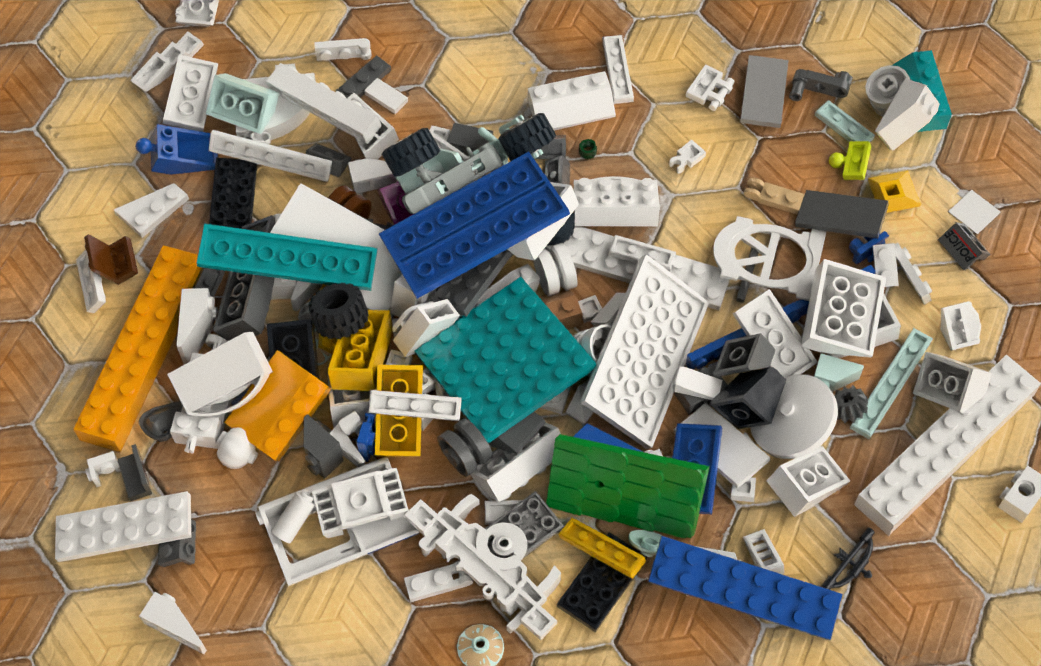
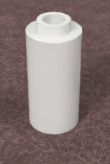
M304 490L301 493L296 492L271 532L282 541L291 543L315 507L313 495Z

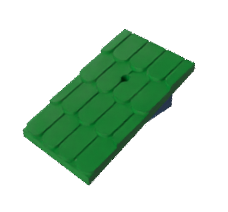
M588 423L573 437L559 434L555 438L548 498L546 501L548 507L578 516L583 514L607 522L615 521L650 532L655 530L679 538L693 537L696 531L710 466L645 453Z

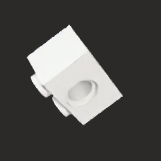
M1029 466L1023 472L1018 470L1011 480L1014 483L1011 489L1006 487L999 497L1003 501L998 508L1023 523L1041 497V474ZM1019 490L1024 491L1027 496L1022 495Z

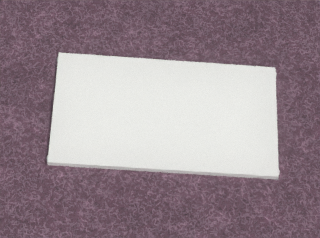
M300 183L270 233L377 248L371 291H360L362 292L367 309H390L394 282L402 273L379 236V233L383 232L384 229Z

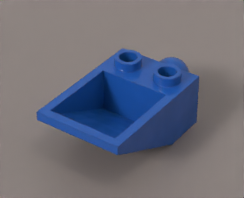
M159 124L156 125L150 140L140 138L135 145L136 150L140 154H148L151 151V171L172 175L215 170L216 157H218L217 153L208 151L211 133Z

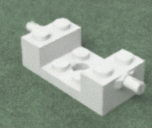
M215 342V343L213 344V345H214V346H213V349L217 348L218 346H220V345H222V344H221V343H218V344H217V342ZM192 353L190 362L204 354ZM231 400L213 404L212 409L221 410L230 407ZM182 407L181 412H175L170 433L175 443L186 444L184 451L187 453H194L195 446L218 449L215 447V444L224 430V422L227 419L228 413L214 416L188 415L184 407Z

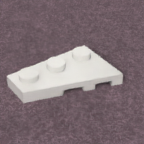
M173 183L114 209V213L143 238L187 202L189 197Z

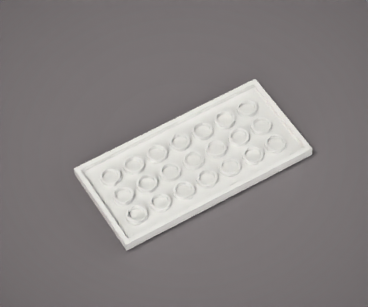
M648 255L642 256L580 403L646 449L652 448L675 390L679 366L684 367L687 354L690 353L708 307V301Z

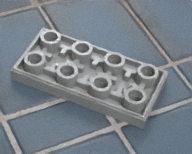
M749 55L740 123L775 128L781 127L789 60Z
M535 491L485 529L487 530L492 525L503 522L518 526L524 532L527 539V551L524 556L526 557L562 530L564 525ZM490 536L488 548L493 555L499 558H508L514 555L511 554L505 557L497 555L492 548L494 537ZM502 540L499 544L502 547H506L508 542Z

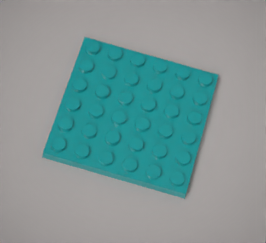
M521 276L473 308L467 317H460L452 326L415 350V354L448 396L462 398L461 412L476 426L488 443L589 374L597 366L592 357Z

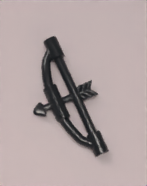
M868 527L859 537V542L849 554L839 548V553L834 554V556L843 562L831 576H828L821 587L829 590L831 588L843 587L853 579H856L861 572L864 574V578H872L871 571H866L864 568L869 563L868 560L873 550L872 536L875 534L873 529ZM864 544H868L864 556L855 563L852 560ZM849 563L854 566L847 577L836 582L838 576Z

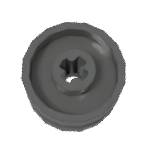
M462 418L455 423L453 431L446 430L437 437L438 444L446 458L465 477L477 470V463L483 465L493 458L492 450L484 436L466 418Z

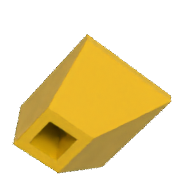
M908 170L868 178L874 198L888 201L889 206L886 213L921 206Z

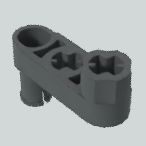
M798 69L792 80L793 87L789 98L793 101H800L804 89L837 98H845L849 93L853 77L845 71L838 72L833 77L810 70Z

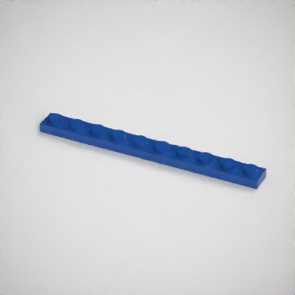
M872 265L861 269L873 274L876 272ZM799 299L782 309L790 321L794 323L801 316L807 314L809 301ZM740 328L687 354V368L693 370L696 368L701 369L708 362L714 359L719 360L725 342L746 337V333Z

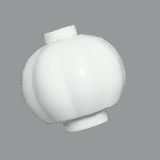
M232 428L228 433L223 431L215 444V447L218 448L217 456L220 462L230 469H239L248 463L252 465L258 456V452L255 451L256 446L248 441L246 432L242 428Z

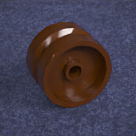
M346 185L338 187L328 197V199L366 220L370 216L372 209L371 201L362 195H357L354 190Z

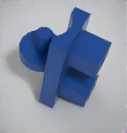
M884 231L879 235L878 239L864 237L867 241L865 244L859 238L851 241L849 249L854 254L852 261L856 265L866 258L870 263L874 261L873 245L886 244L885 239L889 237L888 233Z

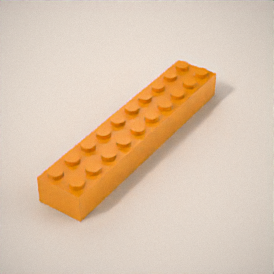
M162 246L73 430L80 441L121 453L178 332L182 289H192L202 267H197V254Z

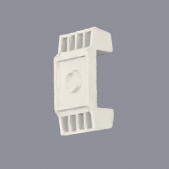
M397 468L375 471L332 483L327 487L312 491L322 534L327 538L344 535V529L390 517L391 521L405 517V514L409 511Z

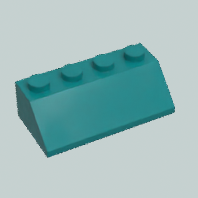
M932 50L912 52L891 65L904 69L909 75L910 80L925 84L940 104L937 113L933 115L931 121L917 132L947 129L952 113Z

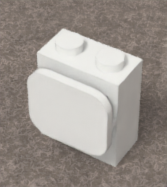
M448 299L412 306L400 316L393 326L392 330L397 334L393 341L405 357L414 355L416 349L452 326L460 315Z

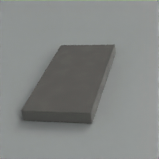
M806 190L795 225L799 228L878 239L889 203L887 200Z

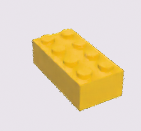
M368 310V321L364 323L365 326L362 329H359L356 334H351L347 338L337 339L327 370L332 389L376 390L377 365H383L393 333L390 310Z

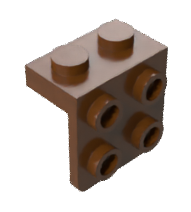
M90 234L84 237L85 249L89 259L88 265L92 272L118 285L138 274L132 241L129 237L124 236L110 245Z

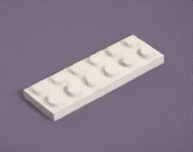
M186 491L56 516L55 559L58 562L191 538V495Z

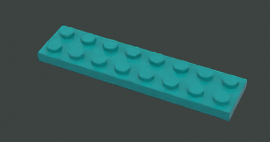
M204 224L197 267L324 285L351 283L360 290L371 291L377 248Z

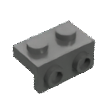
M191 519V538L159 543L158 565L167 567L179 562L189 565L195 563V520Z

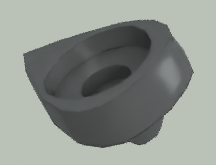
M181 401L154 407L144 412L139 419L142 431L150 438L159 442L170 439L172 437L170 430L175 412H181L183 407Z

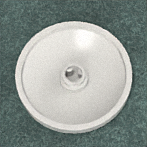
M801 374L785 377L786 383L772 423L750 427L756 443L773 457L794 459L805 456L819 448L834 429L838 415L836 398L823 381L810 375Z

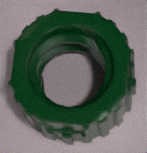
M592 139L582 140L579 144L580 156L584 159L595 157L597 153L596 142ZM587 147L592 148V150L586 151L584 149Z

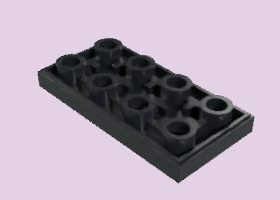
M216 157L209 218L210 225L242 229L243 226L252 223L257 163L241 159Z
M608 532V534L606 535L609 538L619 542L620 544L644 556L647 560V556L643 555L640 551H638L631 545L627 544L617 536L613 535L610 532ZM591 556L559 600L557 607L596 633L633 579Z

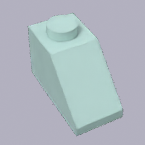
M821 353L814 377L823 381L833 392L859 380L864 365Z

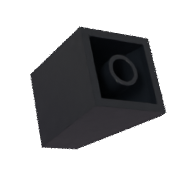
M774 367L739 373L711 400L710 405L737 429L771 424L786 379Z

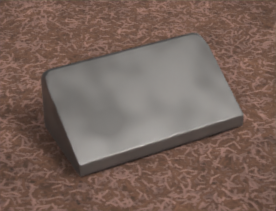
M563 155L545 161V175L548 180L553 183L570 185V162Z

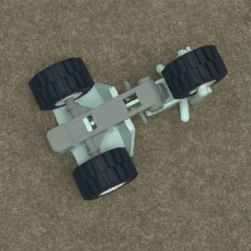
M538 113L526 120L520 115L499 127L501 135L498 139L484 127H480L478 133L488 143L473 152L470 147H467L466 150L470 158L464 162L458 152L439 148L428 128H422L386 148L381 155L405 192L402 202L410 214H415L474 182L476 179L485 176L488 172H492L507 164L508 158L512 161L527 152H530L534 159L542 155L543 152L540 148L550 143L556 137L546 115Z

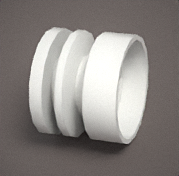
M608 324L596 326L577 332L573 337L597 363L612 326ZM591 371L586 376H591L593 371Z

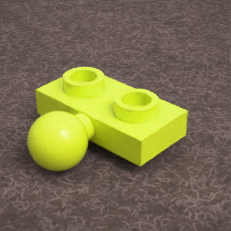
M850 141L847 156L839 152L831 154L829 157L830 166L841 168L845 165L843 170L844 180H865L871 150L870 141Z

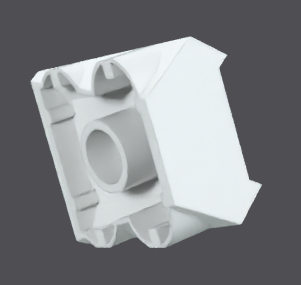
M180 0L179 7L175 13V22L183 25L213 26L219 0Z

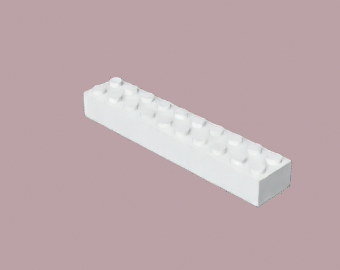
M1005 355L989 371L992 375L986 394L963 413L949 408L858 495L854 505L888 536L1035 395L1041 383L1009 356Z

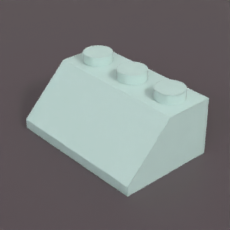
M226 73L214 75L206 115L261 134L275 112L279 92Z

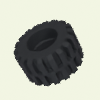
M334 283L331 286H325L322 290H318L316 295L311 297V302L308 304L316 331L322 337H327L328 339L347 338L351 334H356L359 329L365 326L364 323L368 321V310L362 292L351 283Z

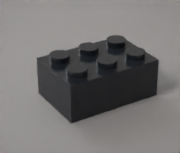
M305 319L267 324L270 359L278 350L320 380L313 321Z

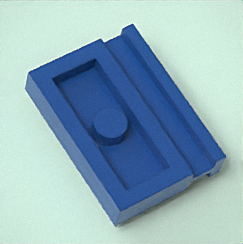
M365 413L366 422L362 423L357 439V447L365 462H369L370 455L375 454L376 422L374 414Z

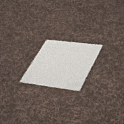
M973 190L968 192L948 211L977 234L1001 213Z

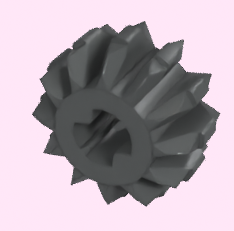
M852 385L849 389L844 386L843 390L835 391L834 396L838 407L837 420L842 419L844 423L851 420L854 423L856 418L862 419L863 413H868V399L861 388L856 389Z

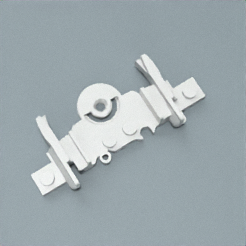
M472 494L461 500L452 511L444 507L438 514L420 499L405 514V519L424 535L419 541L422 554L426 557L436 549L442 554L444 559H447V562L452 558H458L460 562L456 565V570L464 571L478 585L484 586V598L492 599L494 594H496L497 602L500 603V610L505 611L510 616L518 608L520 609V612L507 625L509 633H512L523 624L538 639L542 640L557 624V620L541 607L561 581V572L554 565L549 575L536 586L526 576L527 567L521 562L527 551V539L524 532L518 526L503 522L494 524L486 530L477 523L468 524L463 521L473 508L480 505L479 499ZM492 535L494 537L492 542V548L497 555L503 557L509 556L511 554L514 555L508 558H499L493 555L488 548V540L490 536ZM506 540L508 545L502 547L499 544L500 541Z

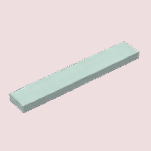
M913 328L869 396L868 413H863L862 419L856 418L855 422L851 424L850 429L870 440L933 338Z

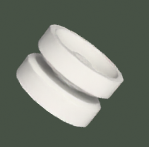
M889 65L879 68L870 75L865 85L866 94L874 111L882 117L905 78L910 80L907 72L899 66Z
M564 243L553 245L550 253L543 249L538 257L533 260L536 274L541 278L539 283L547 296L558 294L560 286L566 291L577 287L578 281L574 263Z

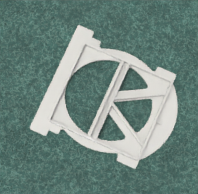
M737 216L736 222L722 229L714 242L713 254L716 264L722 271L720 277L735 281L737 279L748 281L767 288L788 290L789 293L796 294L797 299L809 301L815 269L820 262L826 231L812 229L811 233L803 231L802 234H798L777 225L753 224V220ZM754 233L770 234L771 238L768 248L750 235ZM779 237L791 239L805 253L806 265L804 269L797 275L787 279H769ZM742 240L751 248L756 249L762 256L737 260L735 257V247ZM764 262L760 277L751 274L742 267Z

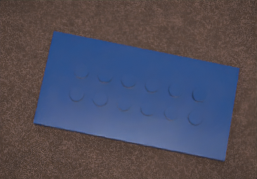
M527 152L379 233V236L418 299L570 215V211L530 152Z

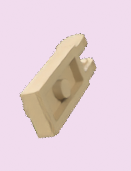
M750 178L747 185L751 188L744 190L743 194L746 198L793 214L799 213L805 194L770 183H764L760 179Z

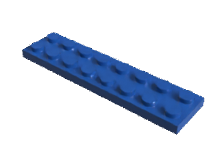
M665 536L660 537L648 578L649 583L826 640H831L843 595Z

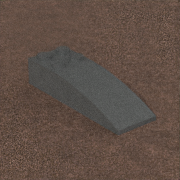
M273 215L243 226L242 229L270 233L275 225V217ZM230 271L213 331L227 341L245 332H253L255 336L262 334L269 311L275 278Z

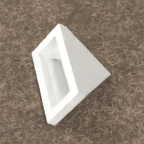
M589 381L579 385L566 411L567 415L583 425L594 413L580 403Z

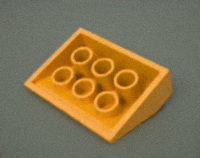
M277 350L268 362L273 372L269 374L264 386L248 403L233 410L224 423L231 428H242L246 432L250 443L273 460L279 462L304 428V417L307 414L310 417L313 416L332 388ZM254 384L251 385L249 390L246 392V394L240 401H242L251 393V391L255 387Z

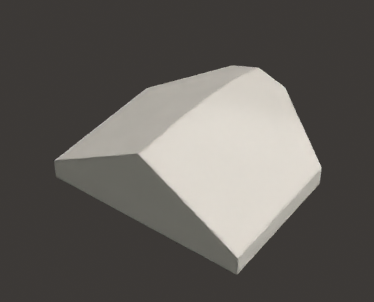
M970 301L941 308L940 330L950 350L980 343L981 323L979 314L973 308Z

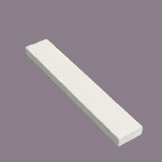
M212 130L208 151L325 182L329 180L332 165L330 160Z

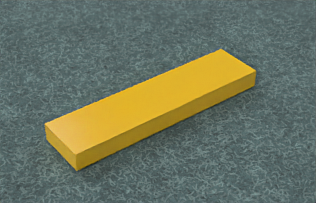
M573 517L558 534L560 539L632 579L646 562L644 556Z

